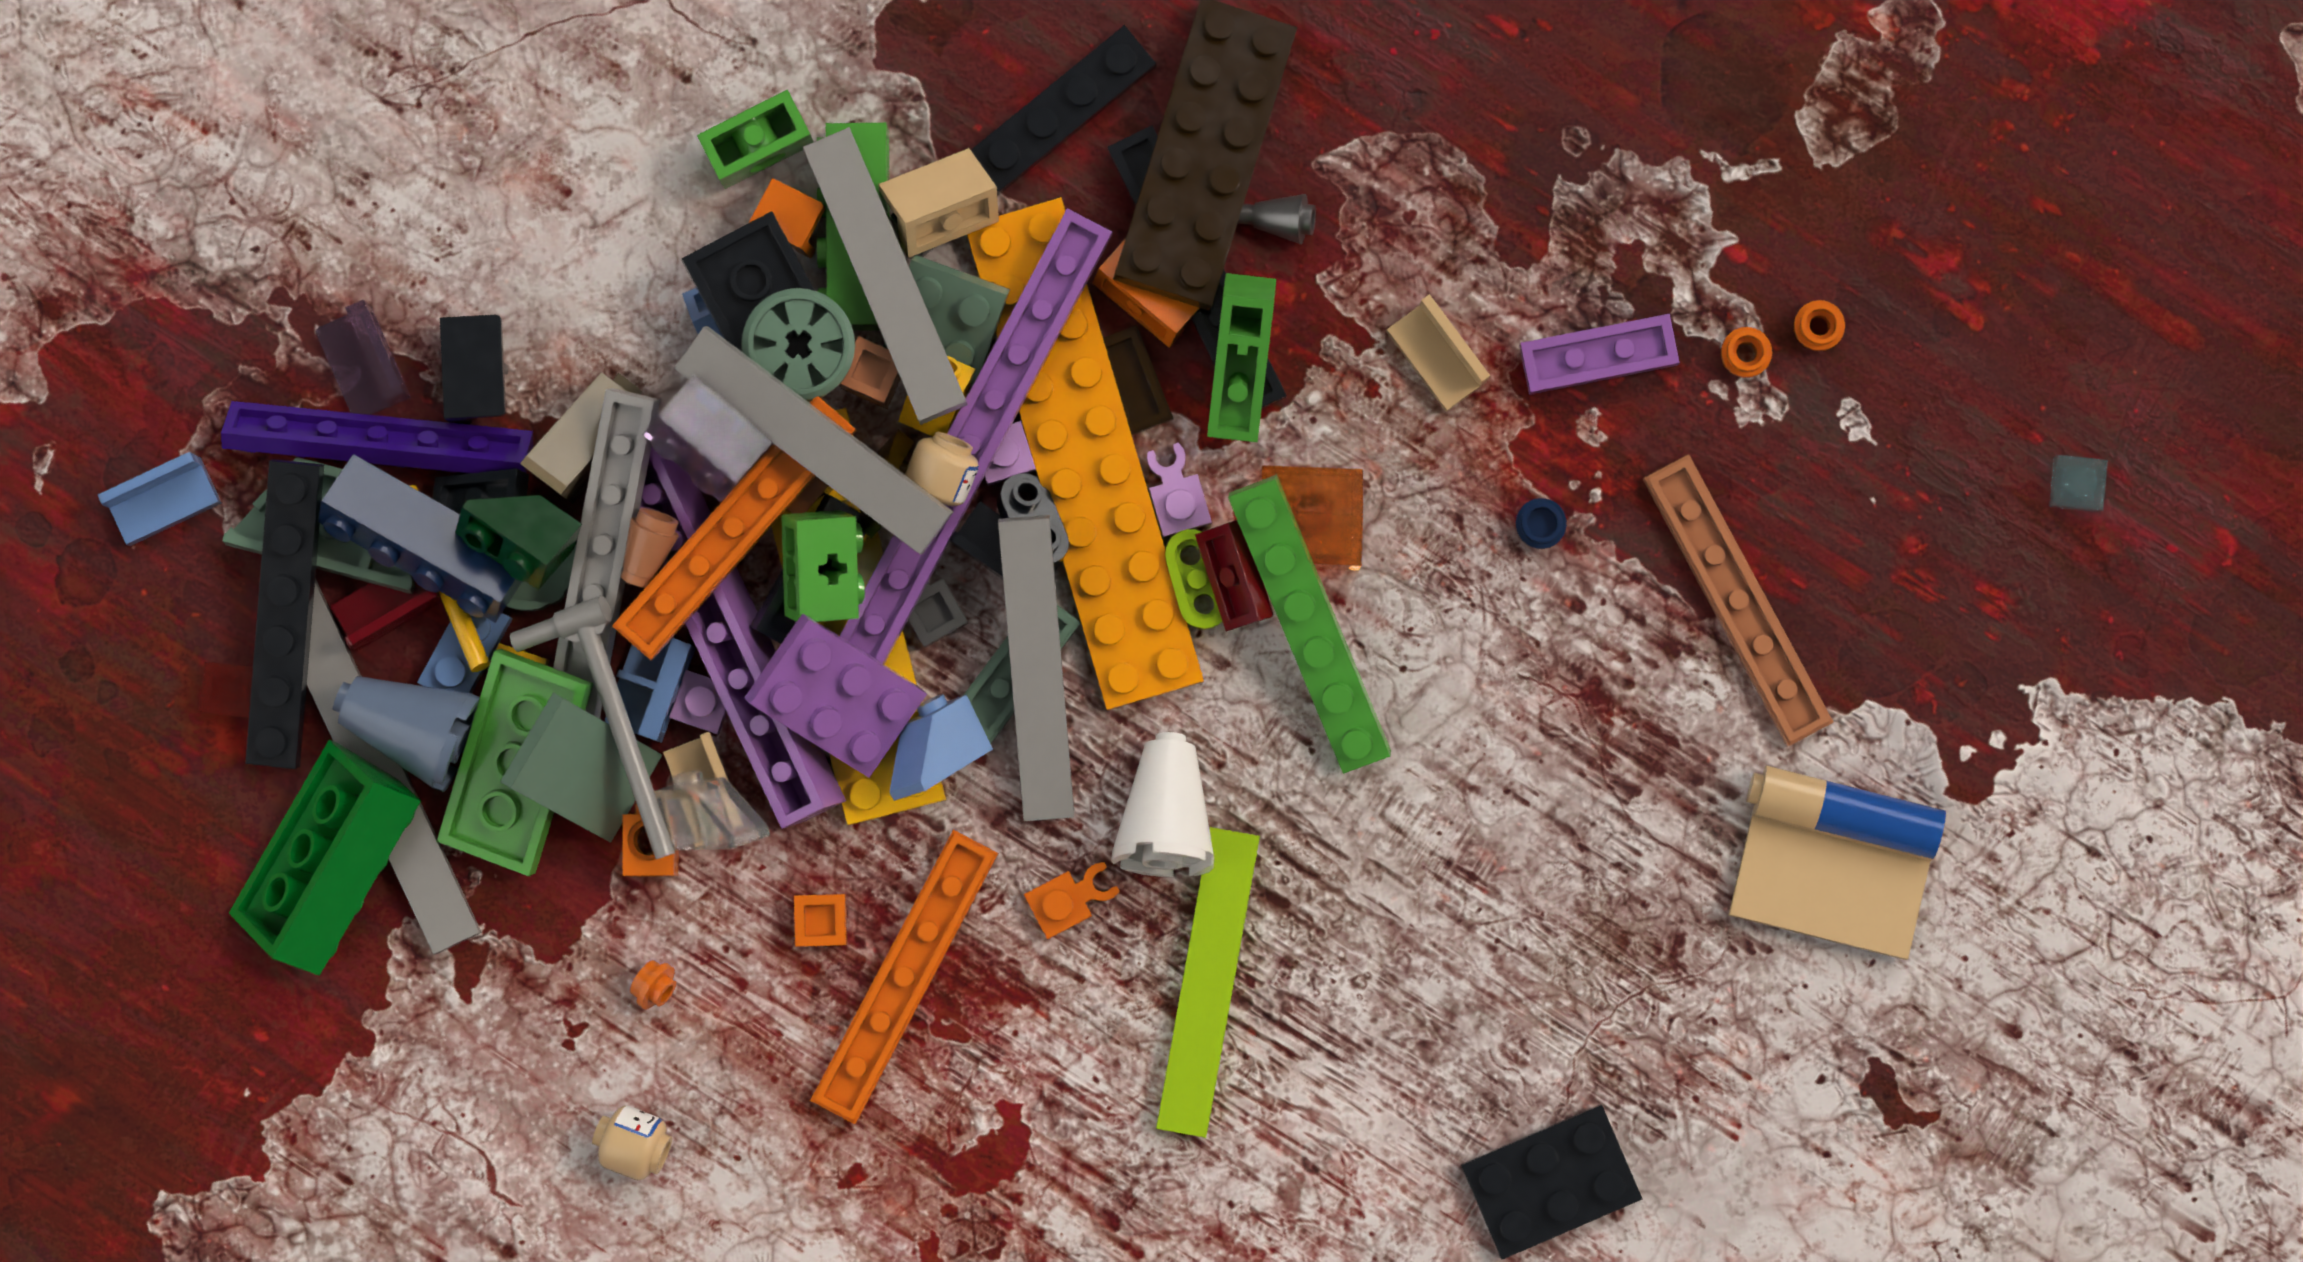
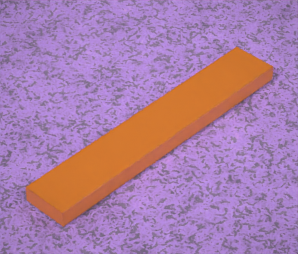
M819 396L810 402V404L851 435L857 431ZM773 444L615 621L612 627L652 661L816 475Z
M953 829L810 1101L853 1124L857 1123L999 853Z

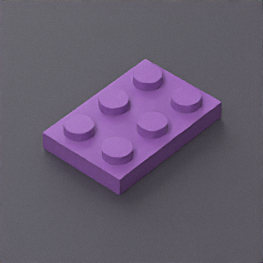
M802 613L744 698L755 708L870 778L927 693L916 684Z

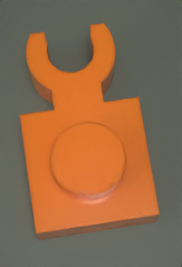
M1105 862L1096 863L1089 867L1085 872L1083 880L1075 883L1070 872L1067 871L1024 894L1047 940L1092 917L1086 904L1092 899L1108 901L1120 892L1117 886L1104 892L1098 891L1094 887L1093 879L1095 875L1107 869Z

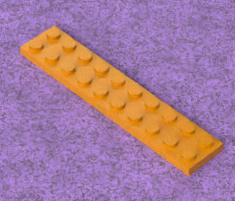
M1062 198L1000 215L999 222L967 234L979 277L1010 289L996 330L997 338L1001 334L1065 213ZM1086 284L1023 402L1019 413L1040 485L1049 490L1068 535L1069 547L1063 558V563L1108 711L1203 683L1204 678L1188 624L1179 610L1165 559V546L1090 292Z

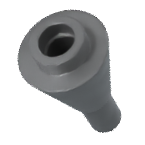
M1306 194L1256 202L1254 205L1243 204L1237 224L1253 225V228L1302 244L1305 235H1312L1314 232L1316 208L1315 205L1308 204Z

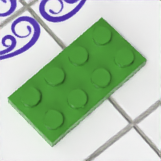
M503 649L494 651L436 842L526 876L536 873L554 812L509 788L500 781L553 692L586 710L594 683Z

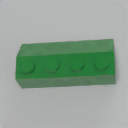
M328 740L229 914L272 959L320 976L328 960L336 953L339 941L353 917L362 908L364 898L378 874L387 865L389 855L403 831L412 822L421 800L397 778L339 743Z

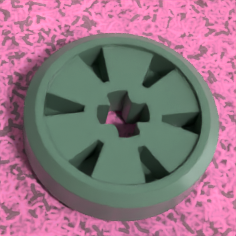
M792 288L776 292L756 306L745 324L741 349L745 355L809 402L817 396L821 398L832 392L846 377L853 362L855 338L847 315L835 301L814 290ZM792 332L797 337L802 332L807 334L811 339L807 345L808 351L811 354L804 359L799 354L794 359L788 356L785 352L789 347L786 336Z

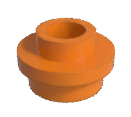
M1816 300L1807 303L1798 311L1794 320L1796 338L1804 347L1813 351L1831 349L1841 340L1845 331L1843 314L1838 307L1828 301ZM1813 318L1824 319L1828 326L1826 334H1814L1810 329V321Z
M1752 327L1735 329L1725 338L1721 347V359L1724 366L1730 373L1741 378H1751L1761 374L1768 367L1772 358V346L1769 339L1763 332ZM1742 344L1750 345L1755 351L1754 359L1750 362L1740 360L1737 356L1738 346Z
M651 960L641 968L630 987V993L637 998V1005L647 1010L654 1005L660 1007L667 1002L676 988V981L673 980L675 974L674 967L668 963L659 964L655 960Z

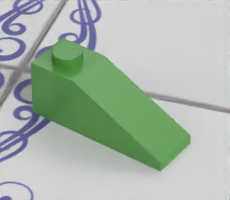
M1226 273L1207 437L1258 443L1276 279Z

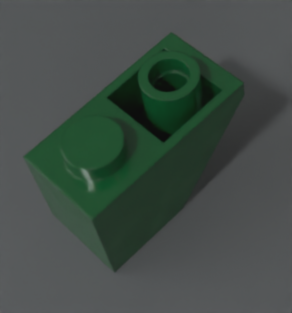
M541 495L468 500L462 506L455 533L462 537L468 547L476 552H484L504 566L507 573L514 579L521 582L526 581L539 590L574 550L582 524Z

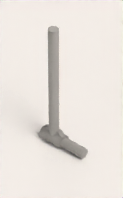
M602 595L555 612L550 619L510 633L511 644L517 652L560 636L573 643L581 642L655 859L674 854V847L600 634L606 632L609 623L612 621V611L606 598Z

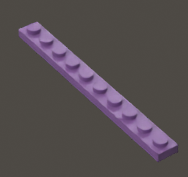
M1068 208L966 397L968 405L960 409L947 433L969 443L973 447L971 454L978 461V471L966 501L959 506H947L953 511V514L921 555L893 535L865 587L864 602L859 604V618L848 619L840 634L841 638L882 664H885L949 544V539L958 527L1113 235L1112 231Z

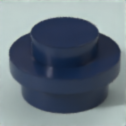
M1537 498L1522 506L1517 514L1515 524L1519 538L1526 545L1535 549H1547L1556 545L1562 539L1566 531L1567 521L1564 511L1557 503L1549 499Z

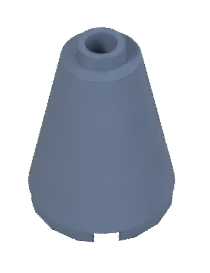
M357 676L352 684L342 683L336 695L333 710L339 712L338 723L433 789L444 792L453 781L459 769L450 765V763L455 764L461 753L464 752L480 697L471 693Z

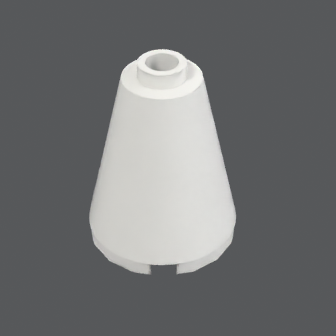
M1162 732L1156 734V740L1145 743L1112 850V863L1115 864L1121 861L1120 868L1125 871L1142 875L1173 877L1174 869L1189 867V876L1209 873L1214 868V853L1196 747L1186 742V736L1183 734Z

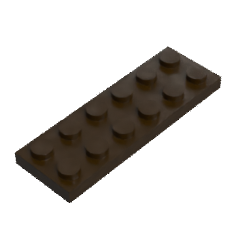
M1216 0L1199 1L1113 280L1210 311L1297 27Z

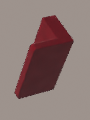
M1232 521L1195 534L1225 631L1272 618L1273 610L1265 585L1238 521Z
M415 581L413 594L369 583L332 604L330 607L347 635L344 638L350 648L359 651L442 603L439 592H430L419 586Z

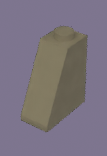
M601 372L520 463L572 504H574L588 485L606 389L614 388L639 395L643 392L619 373L611 380Z

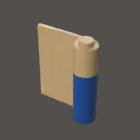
M1767 765L1762 774L1753 773L1746 802L1754 804L1728 916L1908 960L1930 861L1936 856L1941 842L1946 811Z

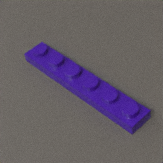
M231 401L221 431L222 449L292 455L302 458L312 457L348 462L354 454L368 463L392 465L401 468L412 467L442 470L451 473H479L519 469L526 473L527 469L520 463L533 449V431Z

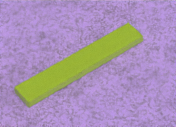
M1210 827L1214 868L1209 873L1202 874L1200 879L1156 1129L1204 1138L1207 1137L1260 839L1258 835Z

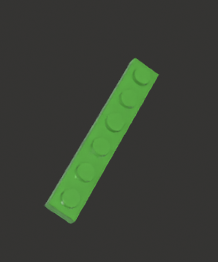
M1274 475L1229 492L1228 499L1343 774L1390 757V746L1278 476Z

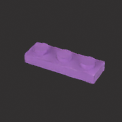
M1670 314L1522 342L1519 345L1529 395L1678 366L1680 363Z

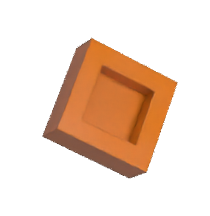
M846 894L794 895L795 947L847 945Z

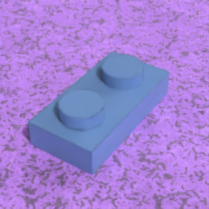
M502 613L495 623L484 616L477 618L470 615L490 661L513 618ZM451 621L417 683L426 687L472 694L484 670L471 672Z

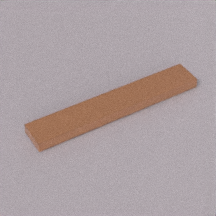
M1688 454L1645 477L1643 481L1785 745L1788 747L1834 723L1690 455Z

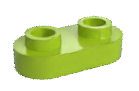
M1186 529L1176 533L1169 540L1165 550V559L1182 617L1193 628L1209 630L1217 627L1223 621L1195 534L1201 533V531ZM1194 547L1199 551L1200 560L1198 563L1186 565L1182 562L1180 555L1185 548ZM1205 595L1213 600L1214 608L1210 613L1201 614L1196 611L1194 602L1199 596Z

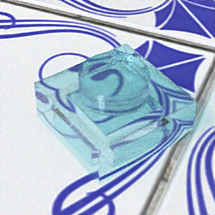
M2066 455L2054 456L2049 507L2095 512L2103 511L2108 460Z

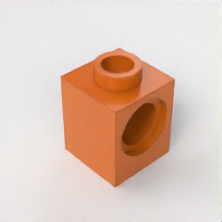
M659 804L675 853L655 859L654 854L646 855L639 849L638 836L645 827L638 807L635 805V814H623L622 876H679V816L666 814V805Z

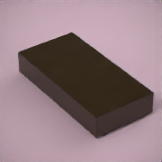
M1137 325L1104 337L1103 340L1131 435H1136L1174 420Z

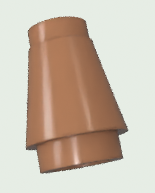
M640 508L637 517L630 519L621 579L635 586L647 587L656 576L679 537L678 533L675 532L678 521L675 518L657 510Z

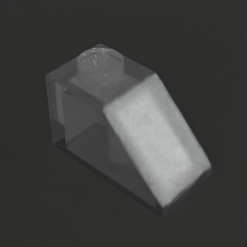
M702 770L689 771L672 776L673 785L654 791L674 850L732 849L770 836L768 825L725 777L703 778Z

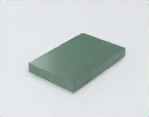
M553 692L500 782L611 843L623 823V814H628L635 803V798L609 724ZM636 740L650 777L662 754Z

